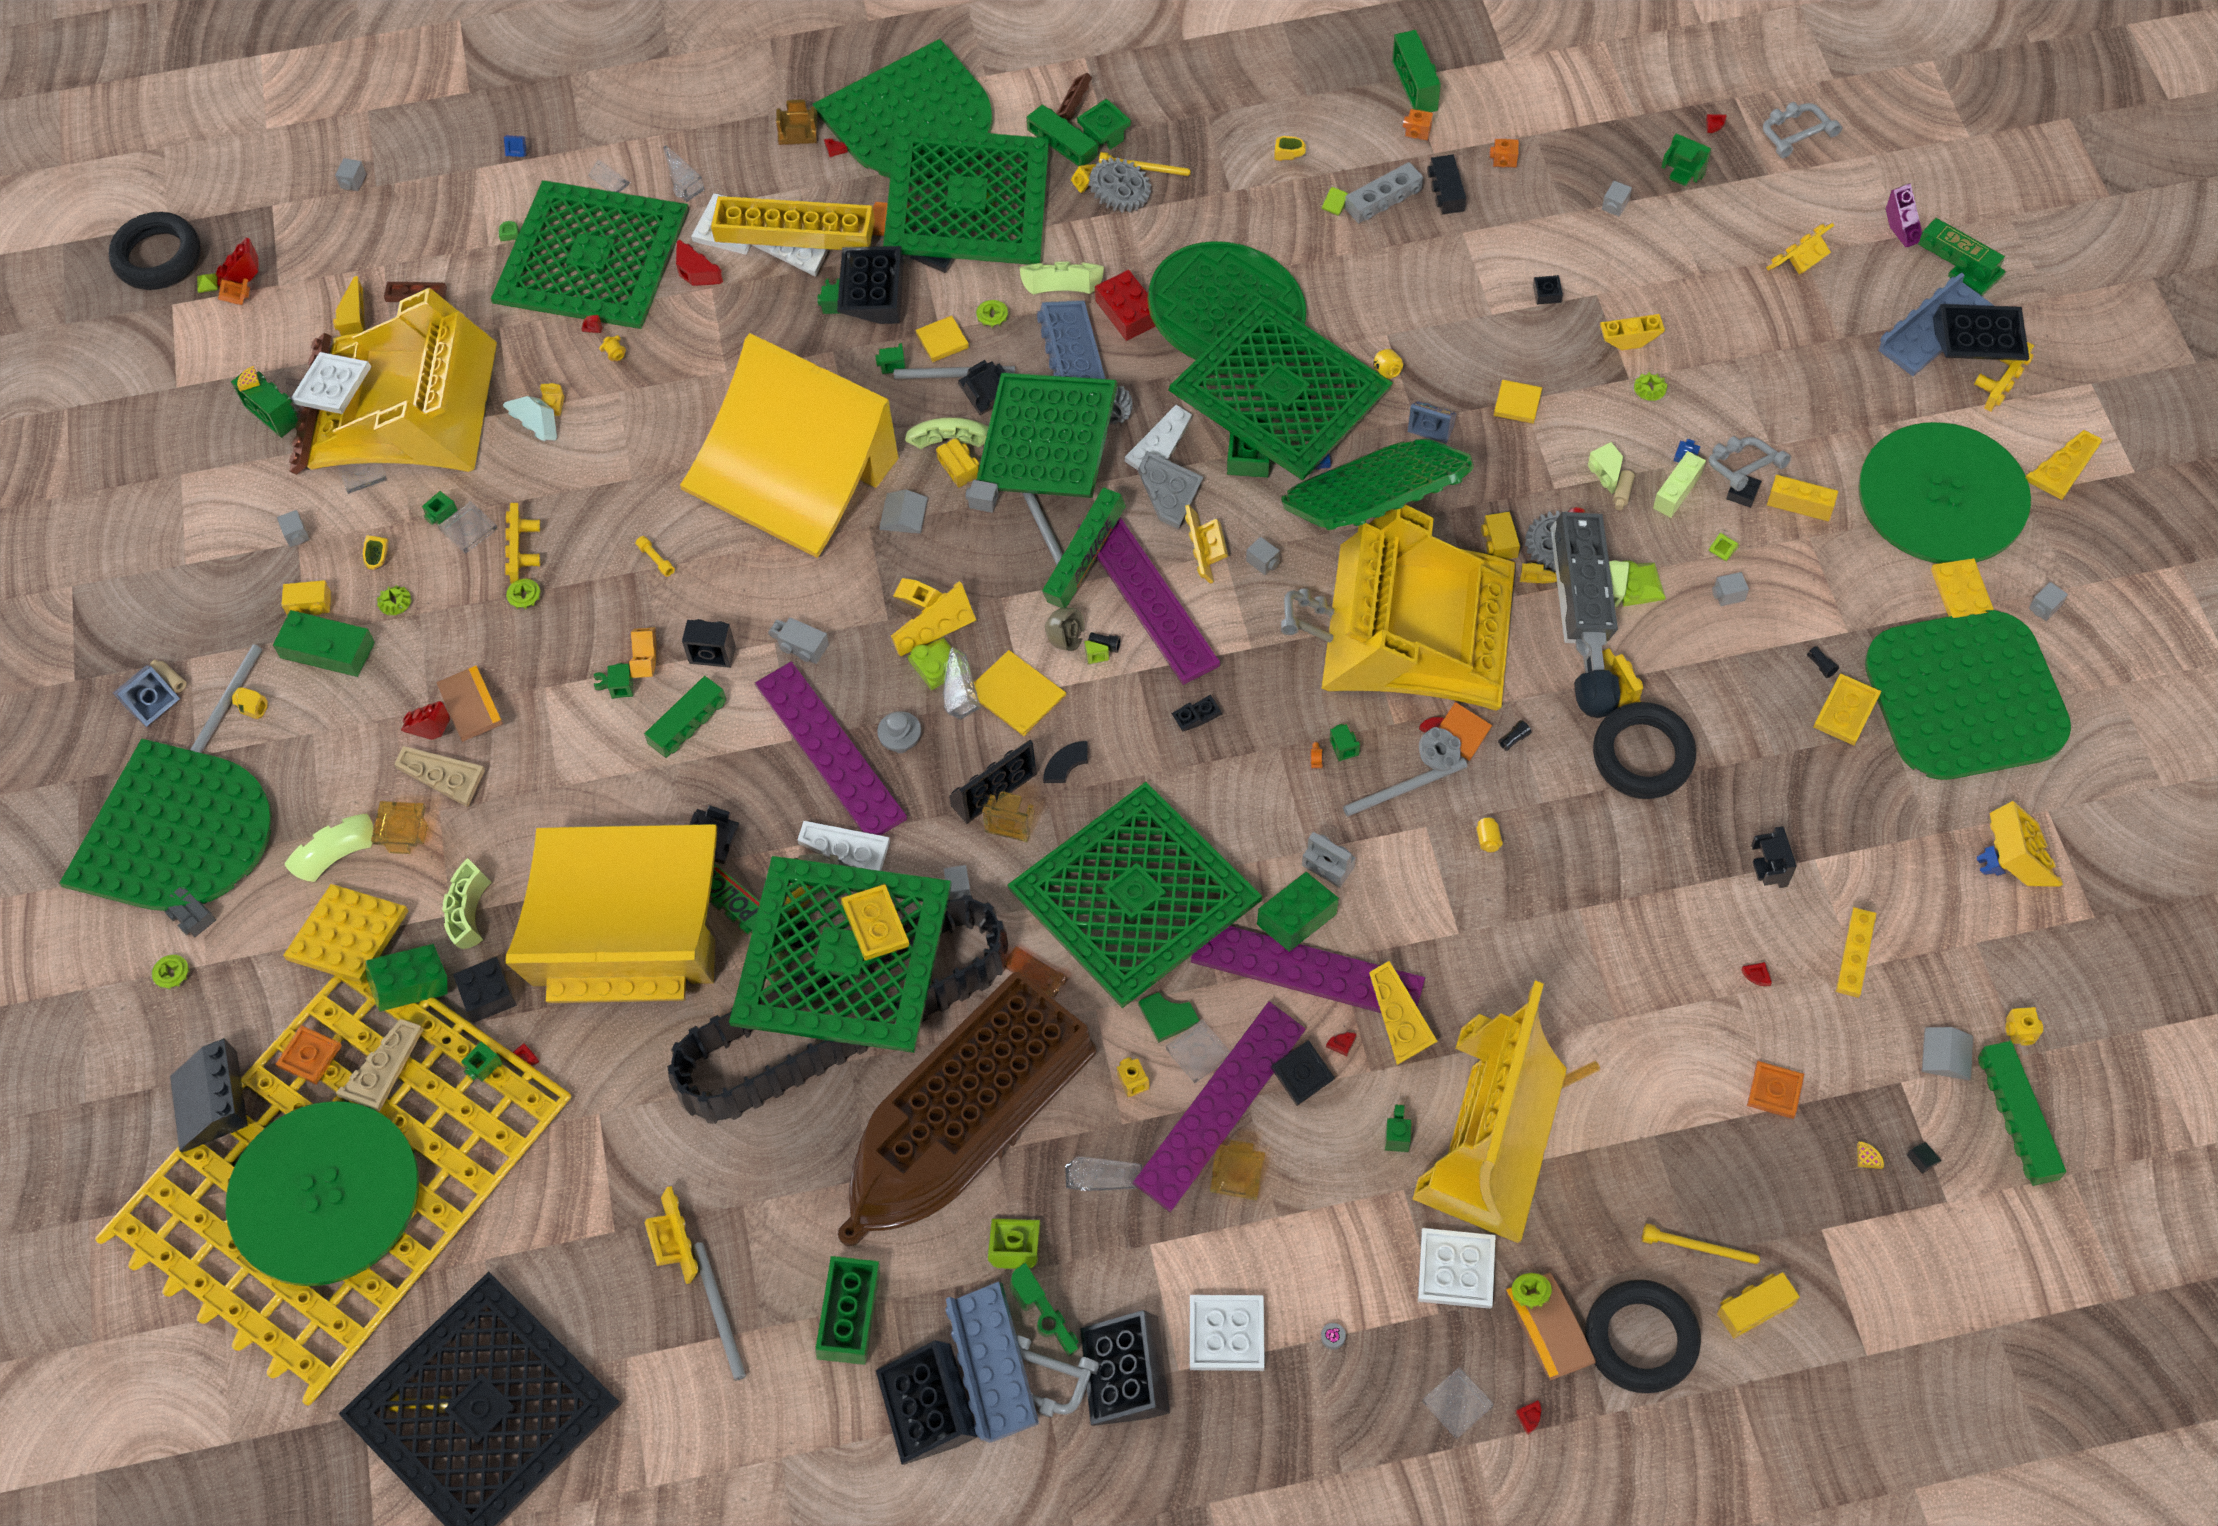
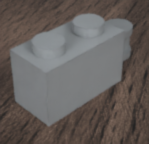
M789 618L786 623L776 620L768 631L772 638L778 640L779 648L787 654L792 653L805 662L810 661L817 664L829 646L827 633L792 618Z

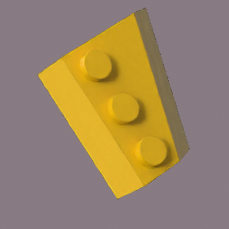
M2014 801L1989 813L1991 818L1990 828L1995 835L1994 845L2000 856L1998 861L2004 870L2010 871L2026 886L2060 887L2064 885L2061 877H2057L2053 872V868L2056 867L2055 862L2044 849L2048 845L2039 823Z

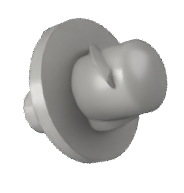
M897 711L886 715L880 721L877 733L880 743L885 748L902 754L917 744L922 731L920 723L914 715L908 712Z
M1433 727L1425 732L1420 739L1419 751L1421 759L1434 770H1450L1460 759L1461 742L1459 738L1453 736L1449 731Z

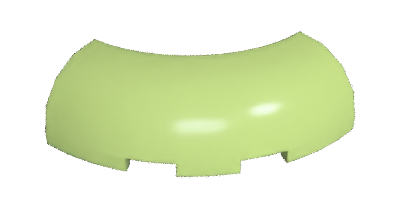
M1054 262V265L1038 263L1020 267L1023 285L1033 295L1049 291H1078L1090 294L1095 291V286L1101 283L1104 266L1084 262L1082 265H1070V262Z
M963 418L932 419L910 428L906 433L905 441L922 449L928 445L942 442L943 438H957L960 442L979 448L985 444L989 426Z
M360 814L342 819L343 823L330 828L329 825L313 834L314 839L305 846L300 845L290 855L284 865L296 877L316 882L324 870L335 861L352 852L371 848L374 840V828L369 815Z
M467 858L450 880L452 884L448 894L444 896L442 909L445 915L444 926L452 942L461 949L471 948L483 941L476 927L475 913L481 895L492 883Z

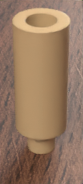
M1623 470L1619 474L1613 498L1615 509L1623 510V507L1628 504L1635 477L1631 471Z
M155 659L150 663V666L175 693L185 689L186 681L164 661L159 662Z

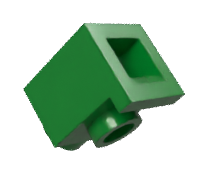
M902 343L898 344L899 347L879 349V354L875 355L877 367L881 366L882 374L894 373V369H906Z
M441 491L436 493L422 506L425 513L424 518L431 525L436 523L438 526H441L451 516L459 514L454 501Z
M1339 724L1330 729L1329 741L1338 762L1359 756L1360 743L1356 741L1354 732L1349 731L1347 724Z
M482 1041L461 1061L465 1067L463 1072L472 1081L477 1078L481 1082L497 1066L500 1067L503 1064L499 1056Z

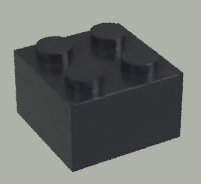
M687 619L682 644L689 664L731 668L736 645L730 624L722 621L708 622L701 619Z
M497 956L453 974L465 1010L473 1023L517 1006Z

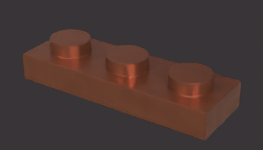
M1088 73L1075 78L1056 113L1061 118L1069 121L1075 115L1076 107L1082 102L1083 94L1089 89L1092 77Z
M387 281L384 299L385 302H400L427 288H431L445 300L447 286L445 283Z

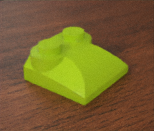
M1629 560L1622 561L1629 564L1626 591L1622 599L1623 607L1666 599L1655 563L1636 564Z
M944 637L928 645L914 647L911 655L907 656L910 664L931 690H934L967 669L965 663Z
M992 1219L988 1262L996 1268L1016 1269L1024 1263L1027 1264L1029 1269L1034 1267L1038 1262L1040 1220Z

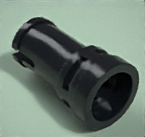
M1091 632L1088 641L1108 646L1109 651L1118 653L1121 645V636H1106Z
M1818 646L1813 647L1807 653V656L1819 667V671L1822 672L1825 678H1830L1838 671L1839 665L1833 662L1832 659H1829Z
M1520 720L1512 727L1510 732L1498 740V743L1505 751H1508L1519 740L1528 737L1532 731L1526 722Z

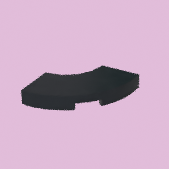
M1088 741L1075 742L1057 751L1046 765L1043 783H1066L1067 775L1072 769L1082 764H1088Z

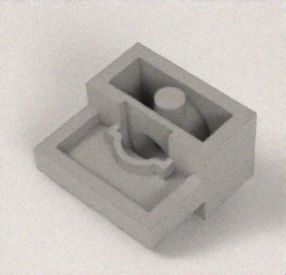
M1313 832L1308 838V849L1303 854L1302 866L1340 888L1355 867V857L1345 847L1337 846L1326 836Z

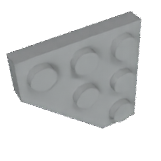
M1147 451L1138 468V473L1159 520L1179 529L1186 514L1185 506L1191 504L1203 477Z

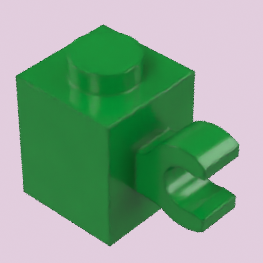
M837 278V282L834 285H831L829 279H826V286H821V294H818L817 301L818 306L822 307L823 314H841L837 312L839 278Z
M617 663L607 666V676L601 672L594 673L595 680H602L600 683H594L595 690L601 691L608 688L612 699L633 697V678L630 675L629 664Z
M1395 1104L1394 1118H1387L1385 1151L1409 1152L1411 1120L1404 1119V1105Z

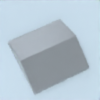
M906 489L887 493L879 527L880 530L921 534L928 498Z
M1953 1027L1925 1028L1922 1072L1970 1081L1973 1036Z

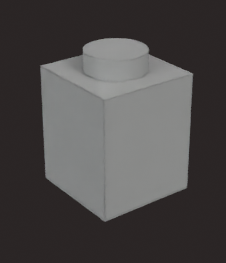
M343 158L335 177L340 188L359 191L367 174L362 161Z
M1613 181L1604 196L1602 210L1620 217L1630 200L1632 187Z
M973 480L971 487L967 488L965 498L968 499L969 508L993 513L999 497L998 486L993 483Z
M297 510L277 517L289 547L300 545L310 540Z
M1260 537L1247 549L1246 561L1266 575L1270 570L1273 571L1278 567L1280 551Z
M1742 572L1717 577L1712 588L1713 596L1715 599H1718L1720 606L1745 601L1749 591Z
M2049 582L2034 597L2029 609L2036 616L2047 621L2063 605L2068 594L2052 582Z
M966 865L944 868L945 880H950L952 883L949 900L962 898L963 895H971Z

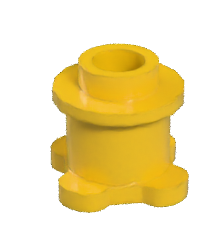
M619 335L604 338L603 344L599 347L601 352L606 351L610 361H619L625 356L626 348L620 345L619 341L621 338Z

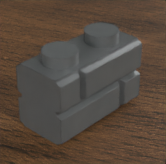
M179 887L174 893L180 898L188 890ZM190 893L182 899L190 903L185 906L168 907V910L164 911L172 921L177 919L180 922L177 926L186 936L191 933L194 937H197L216 921L212 913Z

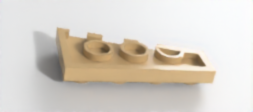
M405 746L402 747L394 764L396 769L466 807L469 806L485 772L484 767Z
M400 1019L382 1039L381 1045L377 1050L368 1055L363 1066L358 1071L355 1070L349 1077V1082L344 1087L339 1088L336 1092L338 1097L380 1111L423 1032V1028L420 1025Z

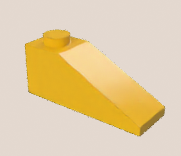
M358 276L353 277L336 308V318L333 319L335 330H339L341 336L365 331L363 287Z

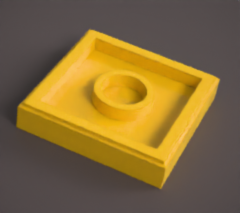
M952 315L916 329V335L932 363L969 348L966 338Z
M1502 380L1493 416L1534 424L1542 387Z

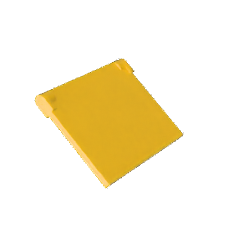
M1010 650L965 690L969 696L1022 736L1030 732L1032 727L1066 696L1065 691Z

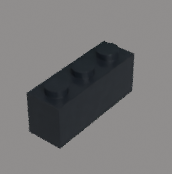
M1454 154L1431 157L1430 166H1427V174L1429 178H1432V192H1436V206L1440 207L1442 215L1465 212L1466 195Z

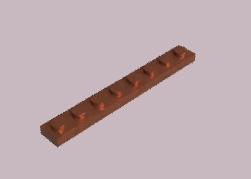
M323 333L320 337L313 340L311 344V349H313L312 355L308 360L309 369L320 352L328 354L331 340L330 335ZM300 406L299 408L300 418L295 427L297 434L292 442L294 449L289 458V463H291L289 472L296 475L307 467L317 409L305 406Z

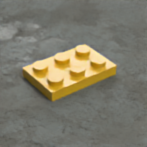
M1974 558L1932 565L1931 571L1948 617H1964L1970 614L1989 613V611L1994 610Z
M1840 673L1813 728L1855 746L1881 691Z
M885 884L841 898V903L865 961L909 947L908 938Z

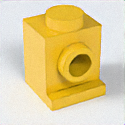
M1129 1057L1120 1061V1066L1116 1067L1117 1075L1127 1097L1129 1098L1149 1090V1079L1146 1077L1139 1059L1132 1060Z

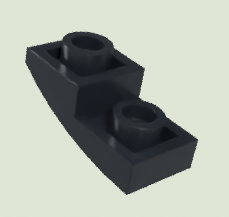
M1210 694L1193 705L1189 702L1171 714L1183 732L1222 715V712Z

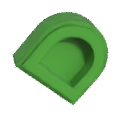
M506 221L499 226L500 242L517 239L519 228L515 222Z

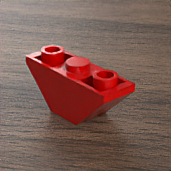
M246 237L241 244H237L235 251L227 256L222 266L220 265L217 268L218 286L221 285L222 279L242 284L245 278L248 279L247 283H249L258 273V255L249 238Z
M680 239L677 241L676 266L681 278L692 286L718 285L723 283L722 271L717 264L709 262L703 254L697 253L690 244H685Z
M437 701L414 711H409L403 718L402 722L404 724L401 730L405 733L433 740L443 735L451 718L444 704L441 701Z

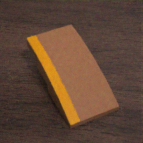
M477 666L436 682L462 742L503 725Z
M1547 1273L1542 1276L1550 1282L1552 1294L1550 1295L1549 1302L1543 1303L1542 1307L1534 1306L1532 1309L1526 1305L1521 1307L1518 1301H1514L1512 1287L1506 1289V1296L1517 1313V1320L1528 1337L1529 1346L1551 1381L1595 1364V1358L1563 1293L1552 1274ZM1533 1288L1531 1291L1527 1290L1528 1295L1536 1294V1288Z

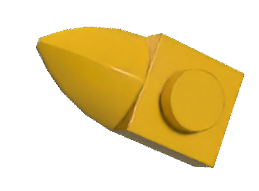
M1522 563L1520 582H1557L1556 573L1544 569V565Z

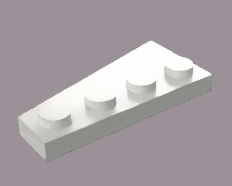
M751 244L815 277L829 249Z
M1175 405L1125 456V462L1138 470L1147 451L1168 460L1171 454L1174 453L1178 441L1183 437L1192 420V414Z
M803 821L798 844L823 854L830 858V854L837 855L839 863L845 866L881 871L890 839L889 837Z

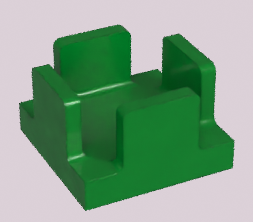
M1107 98L1077 117V123L1083 128L1084 134L1097 142V148L1099 143L1102 145L1106 141L1107 148L1110 150L1124 141V130L1131 126V120Z
M1676 133L1672 138L1671 146L1664 154L1661 168L1666 169L1667 166L1674 168L1669 179L1683 186H1687L1692 177H1694L1693 182L1697 183L1699 179L1702 180L1705 176L1712 148Z

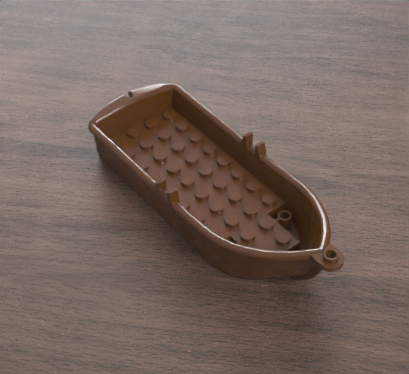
M1012 973L873 1112L862 1135L853 1163L849 1185L851 1217L838 1230L840 1242L845 1246H854L869 1231L896 1229L931 1216L957 1198L996 1156L1002 1159V1150L1008 1144L1011 1146L1016 1144L1017 1135L1095 1056L1097 1049L1090 1039L1087 1025L1021 973Z

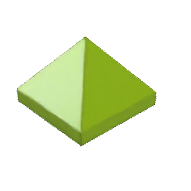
M216 273L197 276L198 293L218 290V277Z

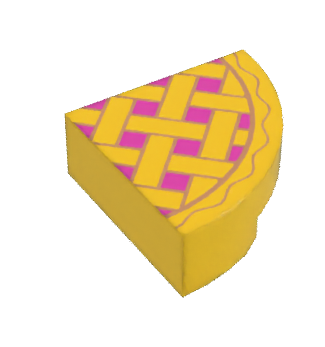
M254 366L249 367L239 376L237 385L240 391L260 385Z
M1859 1141L1857 1144L1858 1167L1883 1169L1884 1162L1880 1153L1873 1146Z

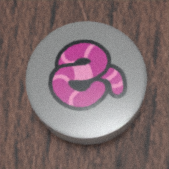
M1329 1323L1324 1326L1321 1332L1323 1345L1332 1350L1343 1346L1346 1338L1344 1328L1337 1323Z

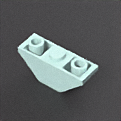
M526 396L504 402L503 406L509 411L508 414L521 420L522 425L529 430H533L538 439L546 441V439L555 441L557 439L554 410L540 398Z

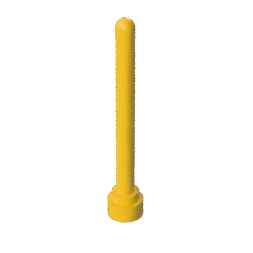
M1100 152L1099 163L1102 162V159L1108 162L1109 157L1113 161H1116V158H1113L1109 153ZM1127 160V164L1134 162L1133 167L1140 166L1141 170L1189 176L1191 174V170L1188 168Z
M1645 1223L1641 1239L1643 1243L1652 1244L1653 1242L1657 1243L1660 1241L1751 1264H1758L1760 1262V1257L1756 1254L1661 1232L1659 1228H1656V1225Z

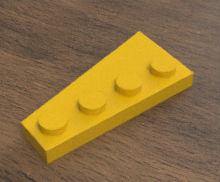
M2083 430L2060 451L2055 452L2046 462L2044 461L2036 470L2027 474L2025 478L2028 480V483L2063 500L2101 445L2103 439Z
M960 581L953 585L954 588L949 592L943 593L938 597L939 600L923 609L919 616L908 621L891 635V639L900 657L911 652L918 645H926L976 621Z
M1390 961L1369 972L1397 1065L1437 1043V1039Z

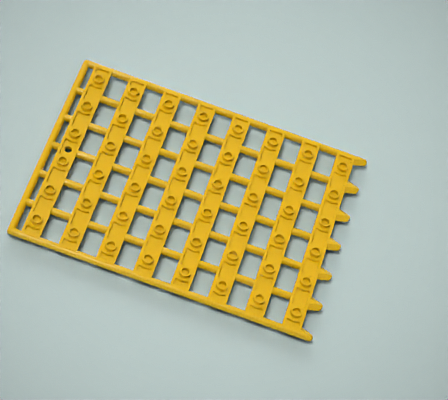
M334 975L241 1077L242 1089L247 1086L272 1106L257 1122L247 1116L248 1126L230 1133L239 1142L224 1159L204 1144L183 1153L179 1151L178 1146L95 1238L98 1244H103L114 1236H118L135 1250L128 1264L131 1270H138L148 1262H151L167 1274L169 1278L162 1290L166 1297H171L185 1288L203 1302L197 1315V1321L200 1324H205L219 1315L238 1329L232 1342V1348L235 1351H240L254 1342L270 1354L273 1359L268 1367L267 1375L271 1379L277 1378L288 1369L309 1385L302 1399L306 1406L311 1405L571 1099V1093L436 998L420 1001L419 1004L412 1003L385 1010L384 1012L397 1021L403 1019L420 1025L423 1028L420 1037L435 1047L421 1064L409 1056L398 1076V1079L403 1084L390 1099L385 1100L381 1110L377 1112L386 1116L401 1130L413 1150H416L441 1169L427 1187L419 1182L418 1198L412 1218L418 1212L445 1233L430 1251L405 1232L402 1234L398 1242L388 1253L410 1268L412 1272L397 1289L368 1268L353 1277L343 1280L344 1283L327 1301L309 1286L282 1283L266 1276L253 1267L240 1253L230 1235L227 1219L222 1221L198 1201L213 1184L227 1193L229 1180L234 1166L231 1164L279 1111L287 1114L312 1104L297 1093L307 1080L297 1077L288 1086L263 1068L277 1051L283 1053L295 1035L296 1030L309 1016L334 1032L336 1035L332 1038L333 1040L340 1043L345 1040L367 1057L371 1052L374 1053L381 1045L383 1037L361 1022L362 1018L376 1005L366 978L361 984ZM341 981L367 999L354 1015H351L327 998ZM430 1005L454 1022L455 1025L453 1028H450L427 1012L426 1008ZM463 1029L479 1041H482L496 1054L501 1055L525 1072L520 1077L502 1064L500 1067L497 1066L483 1081L504 1096L490 1113L463 1095L473 1082L467 1075L454 1088L428 1070L442 1053L465 1068L461 1061L476 1045L460 1035ZM450 1037V1043L444 1044L443 1040ZM333 1060L320 1081L337 1092L340 1087H344L349 1082V1077L353 1073ZM533 1078L560 1098L555 1102L528 1082ZM411 1088L438 1107L424 1124L397 1106ZM337 1095L331 1102H344L347 1099L338 1097ZM511 1102L539 1121L526 1138L498 1120V1117ZM445 1114H448L473 1132L459 1150L431 1131ZM480 1138L508 1157L494 1175L466 1156ZM180 1158L206 1177L190 1196L164 1177ZM449 1175L476 1194L475 1198L462 1213L434 1193ZM146 1195L172 1214L170 1219L157 1233L130 1214ZM180 1221L206 1240L205 1244L191 1259H188L164 1240ZM214 1247L241 1267L225 1286L198 1266ZM248 1274L275 1293V1296L260 1313L233 1293L235 1288ZM351 1289H354L379 1308V1311L364 1328L336 1307ZM283 1300L310 1320V1323L295 1340L267 1319ZM318 1327L346 1348L331 1367L327 1366L303 1347L304 1343Z

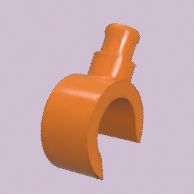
M1318 742L1312 744L1311 768H1322L1323 766L1322 749L1319 747L1320 744Z

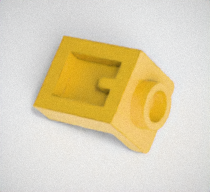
M1096 164L1079 166L1072 176L1071 181L1080 193H1084L1089 186V177Z
M554 383L541 384V400L554 410V416H560L564 401L561 385Z

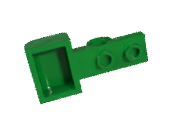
M1024 1263L1016 1268L1012 1273L1009 1284L1014 1298L1023 1311H1028L1035 1306L1041 1313L1037 1322L1038 1333L1043 1337L1055 1335L1068 1357H1070L1078 1350L1076 1345L1079 1344V1341L1072 1331L1068 1332L1063 1325L1066 1322L1059 1310L1054 1311L1045 1297V1292L1027 1264ZM1044 1319H1051L1055 1323V1328L1047 1331L1043 1329L1041 1322Z

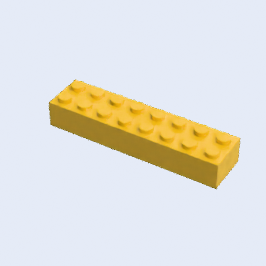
M718 196L711 230L715 242L842 250V247H870L875 219L873 207L870 205Z

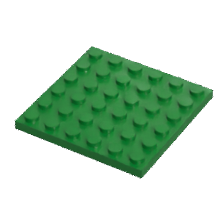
M1001 373L976 480L997 484L998 491L1093 498L1117 391V381L1111 379Z

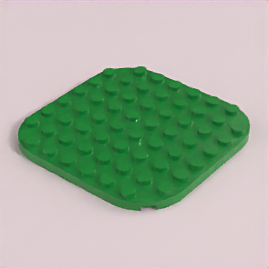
M1430 439L1399 442L1307 479L1287 490V496L1282 495L1281 501L1286 511L1319 527H1324L1326 530H1333L1337 527L1351 524L1360 526L1365 524L1367 519L1382 517L1386 514V511L1403 508L1407 502L1419 501L1426 494L1438 493L1447 485L1461 483L1462 478L1473 470L1474 463L1470 454Z
M1996 610L1966 613L1967 616L1953 618L1950 616L1893 627L1881 632L1871 642L1865 657V669L1871 686L1881 691L1877 701L1895 747L1902 760L1911 769H1917L1927 774L1926 777L1951 780L2040 763L2055 757L2067 743L2071 732V721L2068 711L2034 634L2018 618Z

